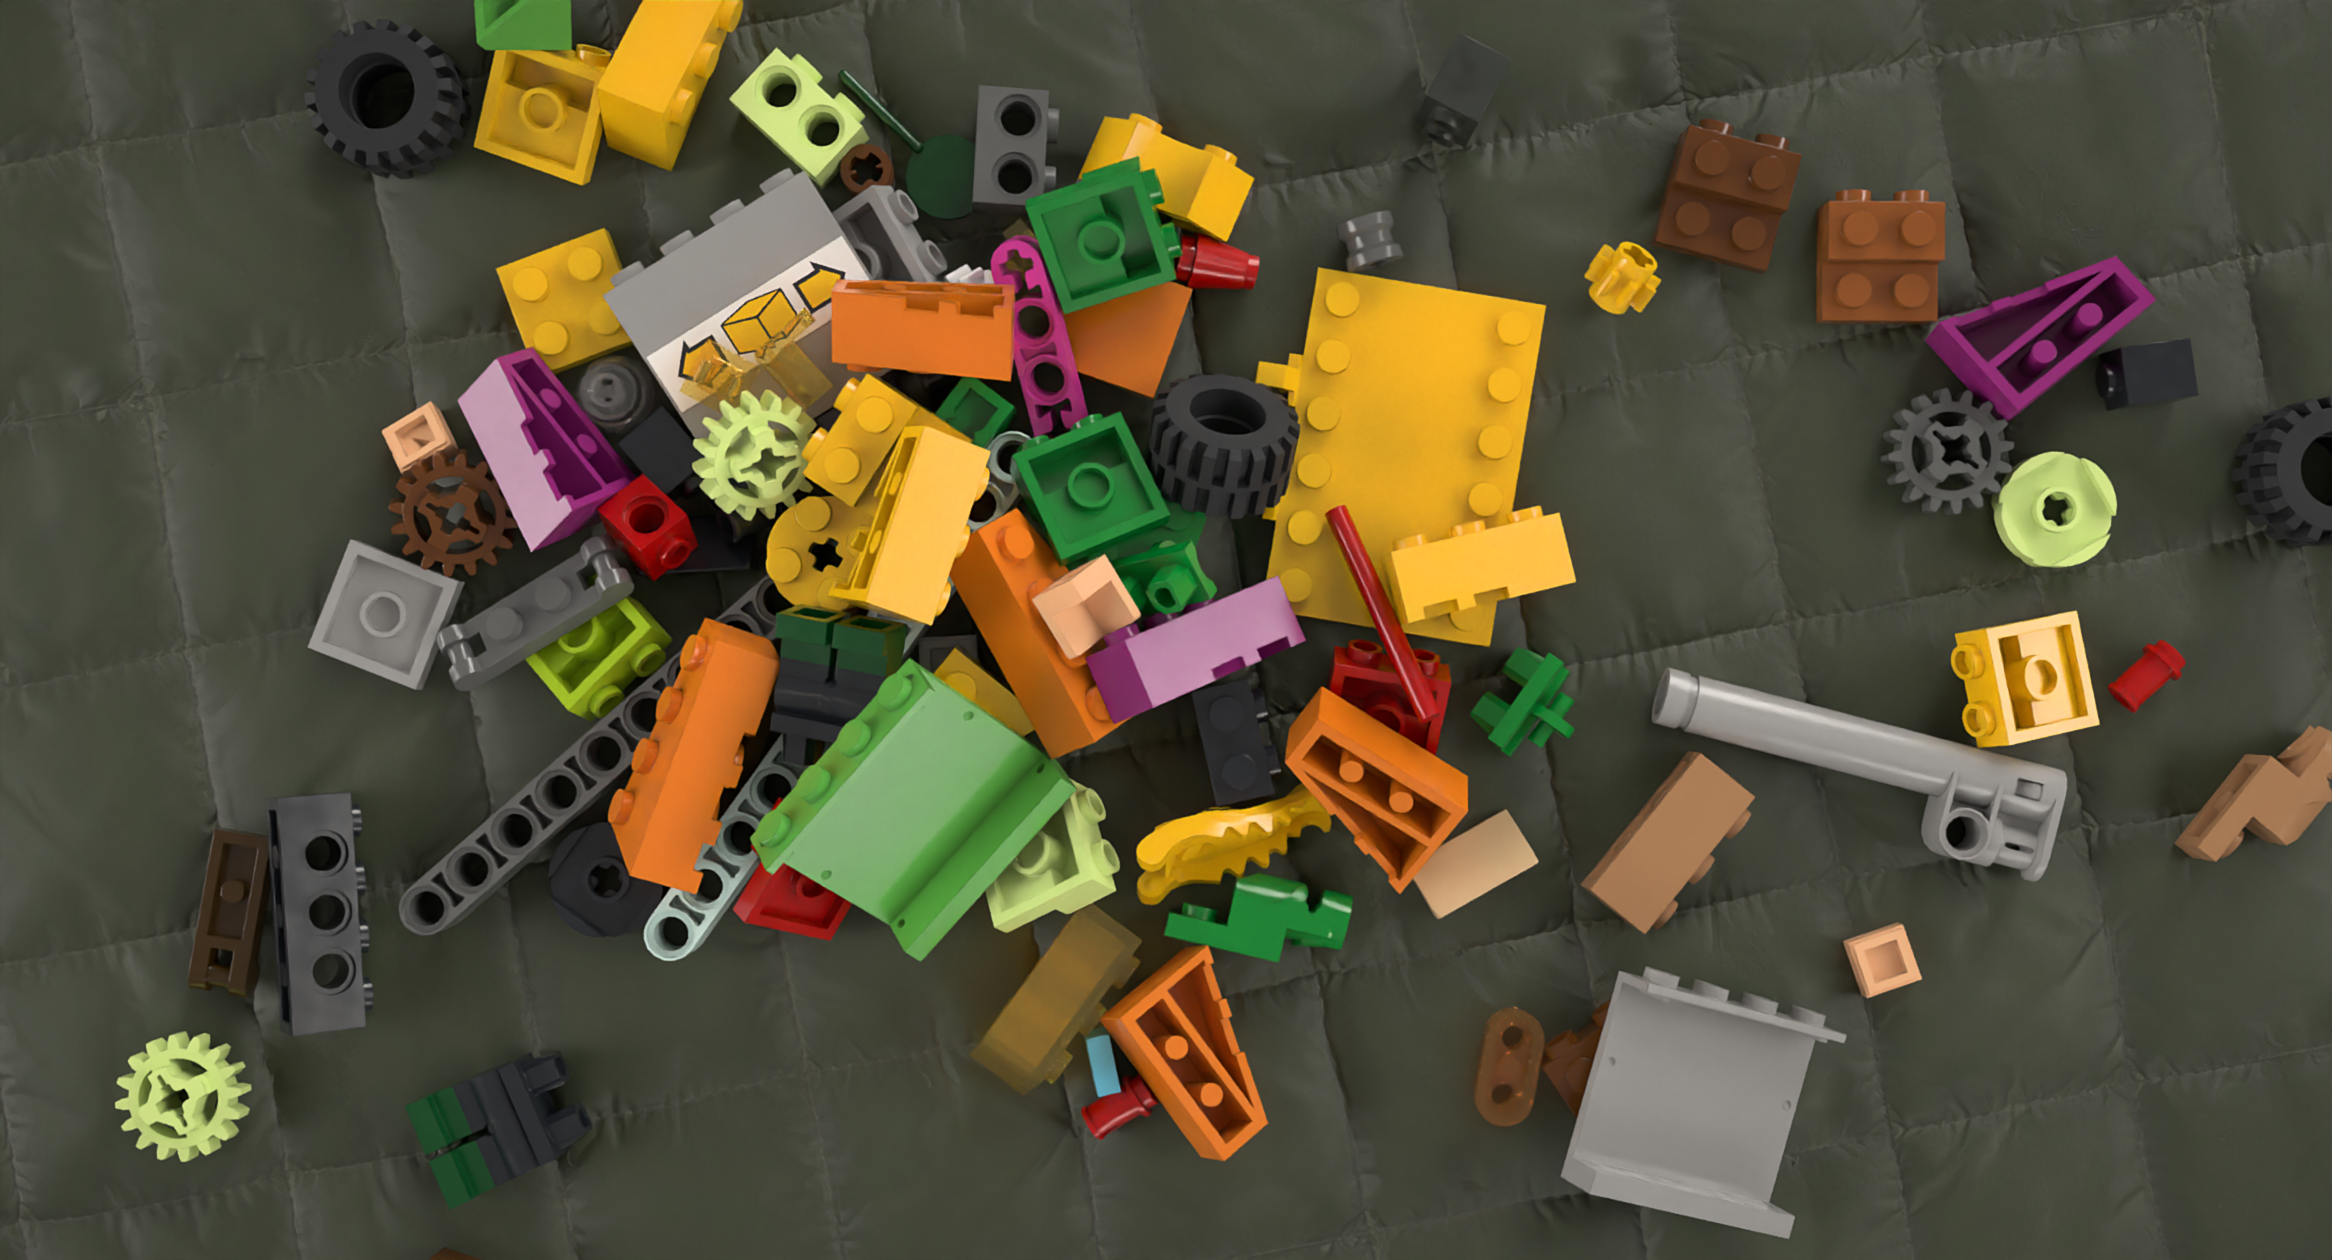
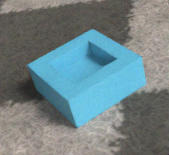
M1102 1027L1083 1032L1098 1097L1121 1092L1107 1029Z

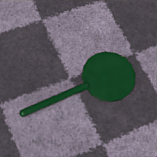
M840 70L838 78L914 151L908 160L905 180L908 194L918 209L932 218L947 221L965 218L971 214L975 144L964 137L950 134L931 137L924 143H921L847 70Z

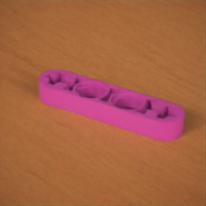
M1017 235L1007 239L994 251L991 259V273L994 284L1015 285V293L1023 288L1021 275L1018 270H1008L1006 262L1014 256V249H1018L1021 258L1031 257L1033 261V266L1025 272L1027 287L1030 290L1036 285H1040L1042 292H1031L1015 300L1014 360L1034 436L1047 435L1050 439H1053L1050 431L1058 424L1055 407H1052L1045 412L1042 406H1052L1068 398L1071 404H1065L1060 410L1065 428H1071L1076 422L1089 415L1059 298L1039 243L1036 239L1027 235ZM1033 305L1042 308L1049 317L1050 326L1048 332L1042 336H1033L1025 332L1019 320L1022 308ZM1042 362L1056 364L1064 375L1062 389L1056 392H1048L1041 389L1034 379L1036 365Z

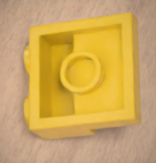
M577 44L575 51L495 50L473 147L581 186L589 183L604 127L596 87L610 63L611 53L586 44Z
M867 373L862 382L852 377L838 395L834 407L842 413L831 430L828 432L820 427L805 446L801 457L807 460L809 464L802 474L849 506L857 507L872 518H875L880 499L875 498L874 492L905 426L925 425L968 443H972L973 439L875 374Z
M2077 611L1955 634L1957 647L1952 651L1951 665L1955 674L1960 679H1963L1969 704L1963 710L1962 720L1966 731L1976 738L1977 748L2013 745L2100 725Z

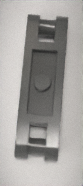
M603 534L588 539L581 546L580 552L467 622L450 625L438 632L436 642L441 654L444 657L450 658L452 666L449 669V675L455 689L458 691H470L484 685L630 595L634 590V584L627 569L620 568L617 562L620 552L614 538L611 535ZM597 574L598 577L595 580V585L591 587L588 579ZM484 643L487 651L475 657L472 650Z

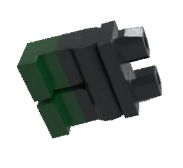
M804 604L776 613L775 637L782 639L780 670L774 693L776 711L772 712L770 730L783 733L784 762L802 766L815 765L822 757L824 741L834 743L841 729L849 721L856 719L877 695L882 683L901 668L907 631L906 623L858 614L850 617L851 613Z
M530 1052L512 1061L426 1094L405 1106L425 1155L485 1127L487 1128L488 1132L454 1146L429 1161L449 1210L509 1180L556 1160L572 1148V1143L593 1129V1124L586 1108L580 1101L556 1111L548 1093L549 1090L570 1080V1072L562 1053L554 1052L533 1058Z

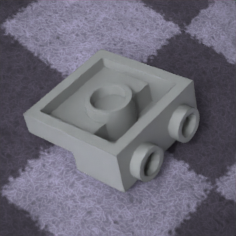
M872 185L832 212L835 220L873 280L945 282L941 273L947 269L946 260L940 249L932 241H922L913 225V222L919 217L918 211L909 196L902 190L898 189L894 192L891 186Z

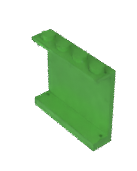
M909 658L895 674L889 676L882 683L877 695L856 719L849 721L841 729L837 740L817 763L808 767L801 774L797 785L777 808L768 812L762 818L750 840L767 872L773 875L783 863L789 865L890 925L904 952L921 962L1077 788L1056 759L1051 760L1047 752Z

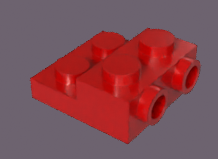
M1356 639L1349 641L1347 648L1334 646L1326 689L1436 756L1451 687L1449 665L1440 663V657L1431 651L1412 649L1441 711L1439 717L1420 724L1389 655L1382 654L1383 648L1379 644L1368 640Z
M779 797L772 810H775L784 798ZM751 844L750 848L757 854L753 844ZM760 862L734 906L733 911L744 923L831 941L852 903L785 863L772 875L765 870L762 862Z

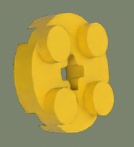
M836 496L807 497L798 504L788 508L776 521L767 543L766 570L770 578L773 579L778 591L795 606L804 604L842 612L855 607V605L827 595L835 579L846 583L860 551L852 549L850 546L858 529L869 532L874 518L857 507L849 506ZM832 538L839 543L836 547V553L842 557V561L838 567L827 565L823 572H821L814 566L817 557L811 552L816 543L825 545Z

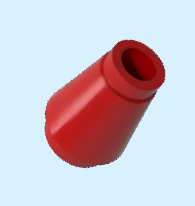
M1197 231L1193 236L1183 234L1179 236L1183 256L1174 258L1175 281L1184 282V286L1191 289L1240 290L1242 288L1252 290L1254 288L1259 270V256L1250 255L1248 252Z

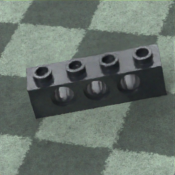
M351 792L265 798L280 1031L291 1036L366 1027L365 1012L371 1011L373 1008V989L370 978L368 976L363 977L361 954L368 952L370 939L367 922L364 918L359 919L358 896L364 895L366 888L363 863L355 861L354 838L360 837L362 831L359 805L351 802ZM320 836L328 843L330 856L324 866L319 869H313L306 861L305 850L311 840ZM326 895L333 903L334 913L326 925L317 928L310 921L309 909L316 898ZM332 954L337 961V973L331 982L319 986L313 977L314 964L323 955Z

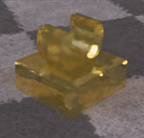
M709 338L706 340L685 379L680 392L722 414L719 403L725 400L734 408L741 406V392L746 390L749 392L762 367Z

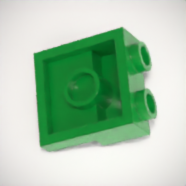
M1139 156L1083 173L1082 182L1026 199V210L1064 314L1176 279L1174 258L1183 256L1179 237L1173 222L1162 225L1155 205L1165 202L1163 190L1155 168L1144 171Z
M1121 412L1103 418L1102 414L1087 416L1076 422L1070 428V432L1050 439L1047 435L1032 438L1020 445L1017 453L1012 455L1010 473L1033 521H1039L1060 567L1169 521L1171 514Z

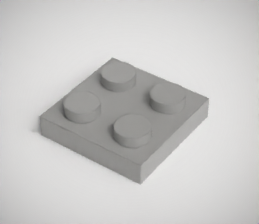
M350 539L308 648L412 689L423 690L439 649L436 635L448 626L465 582L453 577H446L444 574L430 568L424 570L417 563L361 541Z

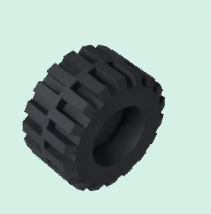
M377 19L376 28L372 27L365 20L352 23L353 34L347 35L340 29L330 36L336 44L330 51L322 46L319 48L314 57L321 61V65L318 70L309 68L306 81L313 85L315 90L314 92L305 93V103L308 108L317 113L309 119L314 129L325 136L323 141L332 150L363 170L367 169L376 176L389 178L390 173L399 179L413 178V169L415 168L426 175L436 170L433 160L438 156L447 162L455 154L448 146L453 139L463 142L467 131L459 125L460 120L471 119V106L462 98L470 95L467 82L458 75L461 70L442 49L415 28L404 23L399 28L388 19ZM393 73H411L415 94L408 113L392 126L380 129L369 128L365 117V102L374 84L383 77Z
M1212 373V375L1192 374L1189 375V379L1178 378L1170 382L1169 387H1163L1157 394V400L1154 401L1144 458L1158 490H1162L1161 496L1169 502L1181 504V508L1192 513L1194 511L1205 513V516L1213 518L1228 516L1230 519L1243 518L1244 514L1252 516L1265 512V507L1274 508L1280 503L1281 496L1286 494L1300 434V424L1297 423L1299 417L1295 409L1288 407L1289 401L1282 395L1272 393V388L1262 383L1257 384L1249 381V378L1241 376H1227L1225 373Z
M2332 396L2287 405L2284 408L2273 410L2262 416L2264 422L2252 425L2245 433L2252 442L2238 445L2235 458L2243 460L2242 468L2232 469V482L2241 481L2243 492L2235 494L2239 506L2249 504L2252 511L2246 518L2252 525L2267 524L2264 535L2273 540L2286 539V545L2298 547L2311 545L2312 547L2332 544V497L2326 504L2317 501L2307 491L2301 476L2302 457L2312 441L2323 445L2332 454Z

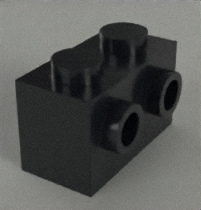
M1246 678L1190 691L1217 807L1275 794L1272 781L1282 779V773L1275 744L1264 746L1259 724L1269 722L1262 687L1251 690L1249 679Z

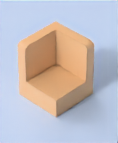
M1105 554L1065 573L1031 599L1069 659L1080 656L1105 635L1133 623L1141 616L1138 607Z

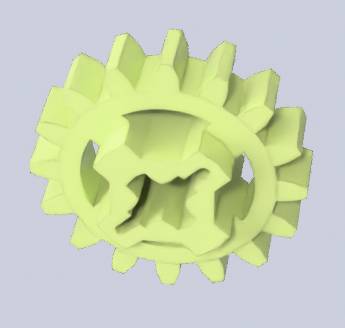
M746 390L741 392V406L734 408L725 400L719 403L723 414L719 421L708 417L703 419L702 423L710 431L708 439H694L693 446L701 454L705 455V458L692 463V468L701 478H705L699 485L700 488L711 499L716 498L715 503L724 512L730 514L736 509L745 520L751 521L756 513V509L759 508L768 519L775 518L776 504L783 502L790 508L796 505L792 494L797 489L809 493L813 489L812 485L805 479L806 476L802 474L809 462L802 458L801 455L813 436L811 432L817 424L805 412L801 413L802 407L789 397L781 401V398L774 392L765 390L760 402H758L757 398ZM768 421L783 424L788 432L782 433L779 429L772 430L768 426ZM734 478L738 483L745 481L748 483L749 489L735 487L729 483L728 479Z
M186 1031L170 1035L168 1042L163 1038H159L147 1043L146 1049L148 1054L142 1052L129 1058L128 1063L136 1073H130L118 1078L117 1084L129 1090V1096L115 1102V1108L130 1110L132 1117L126 1120L121 1127L123 1131L135 1128L141 1131L142 1135L136 1144L137 1148L141 1150L156 1143L158 1144L157 1159L164 1160L173 1156L178 1150L181 1162H187L197 1157L199 1150L206 1156L221 1148L220 1139L226 1141L237 1135L239 1130L231 1120L240 1119L248 1115L250 1110L244 1104L238 1103V1096L251 1091L252 1088L251 1084L237 1083L235 1077L246 1067L244 1062H236L231 1065L226 1062L225 1058L229 1054L231 1046L226 1043L211 1050L209 1049L210 1034L203 1033L189 1041ZM191 1061L196 1062L206 1070L193 1067ZM185 1089L189 1099L182 1103L178 1094ZM217 1096H218V1105H217V1109H216V1108H215V1103H216ZM164 1124L174 1126L176 1131L168 1128Z

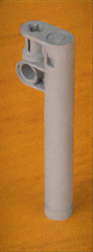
M1669 667L1663 672L1653 702L1652 722L1654 724L1673 729L1681 727L1683 731L1927 794L1929 797L1922 820L1921 835L1924 843L1931 851L1942 856L1985 867L1996 863L2020 870L2021 877L2024 880L2031 882L2038 881L2044 874L2052 853L2066 797L2067 777L2062 769L1700 675L1692 677L1688 672ZM1960 817L1966 828L1965 836L1961 843L1952 847L1946 838V828L1954 818ZM2005 843L2018 845L2019 850L2006 848Z

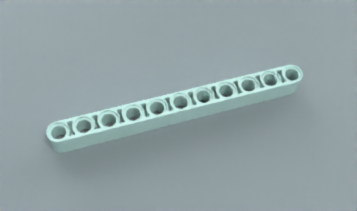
M1008 431L998 435L987 447L986 450L991 451L986 464L990 475L985 491L994 495L997 502L996 511L989 520L984 522H974L968 518L966 524L970 526V533L1014 510L1021 501L1022 496L1012 475L1001 470L999 458L1002 451L1007 447L1022 445L1031 438L1028 435L1019 431ZM948 576L947 581L951 585L949 601L957 589ZM872 611L867 614L869 617L907 624L902 665L919 643L918 640L924 636L931 626L891 619ZM783 733L719 820L723 824L715 845L703 843L694 868L698 871L711 869L721 877L723 890L718 899H709L704 897L699 892V889L697 894L671 887L648 919L644 928V941L647 949L655 957L665 961H675L687 956L700 947L761 862L759 856L753 850L751 852H742L733 845L731 830L738 821H744L749 823L756 831L762 818L772 810L775 804L767 799L764 787L767 778L773 773L784 776L789 781L792 791L797 785L801 774L811 766L784 762ZM826 742L822 756L832 746L833 743ZM668 917H677L686 924L689 933L688 940L684 946H675L665 938L663 928Z

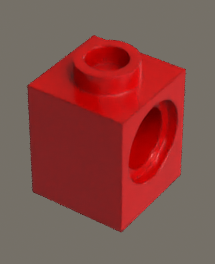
M641 474L597 508L607 534L614 538L617 547L653 582L667 570L680 566L685 562L690 553L698 547L687 514L644 474ZM657 529L651 533H647L650 530Z

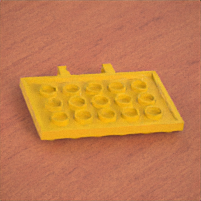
M1318 267L1303 355L1289 353L1287 365L1259 361L1254 383H1262L1268 387L1276 388L1281 393H1287L1288 407L1294 408L1299 417L1297 423L1300 424V434L1286 494L1281 496L1280 503L1274 508L1265 507V512L1262 514V519L1275 521L1266 580L1275 576L1279 577L1295 615L1376 629L1325 517L1329 510L1337 506L1346 505L1391 605L1392 601L1381 557L1394 551L1393 541L1421 534H1427L1429 543L1451 538L1450 527L1478 520H1484L1486 530L1508 525L1506 514L1511 513L1513 509L1546 305ZM1497 601L1401 624V627L1405 634L1490 647Z

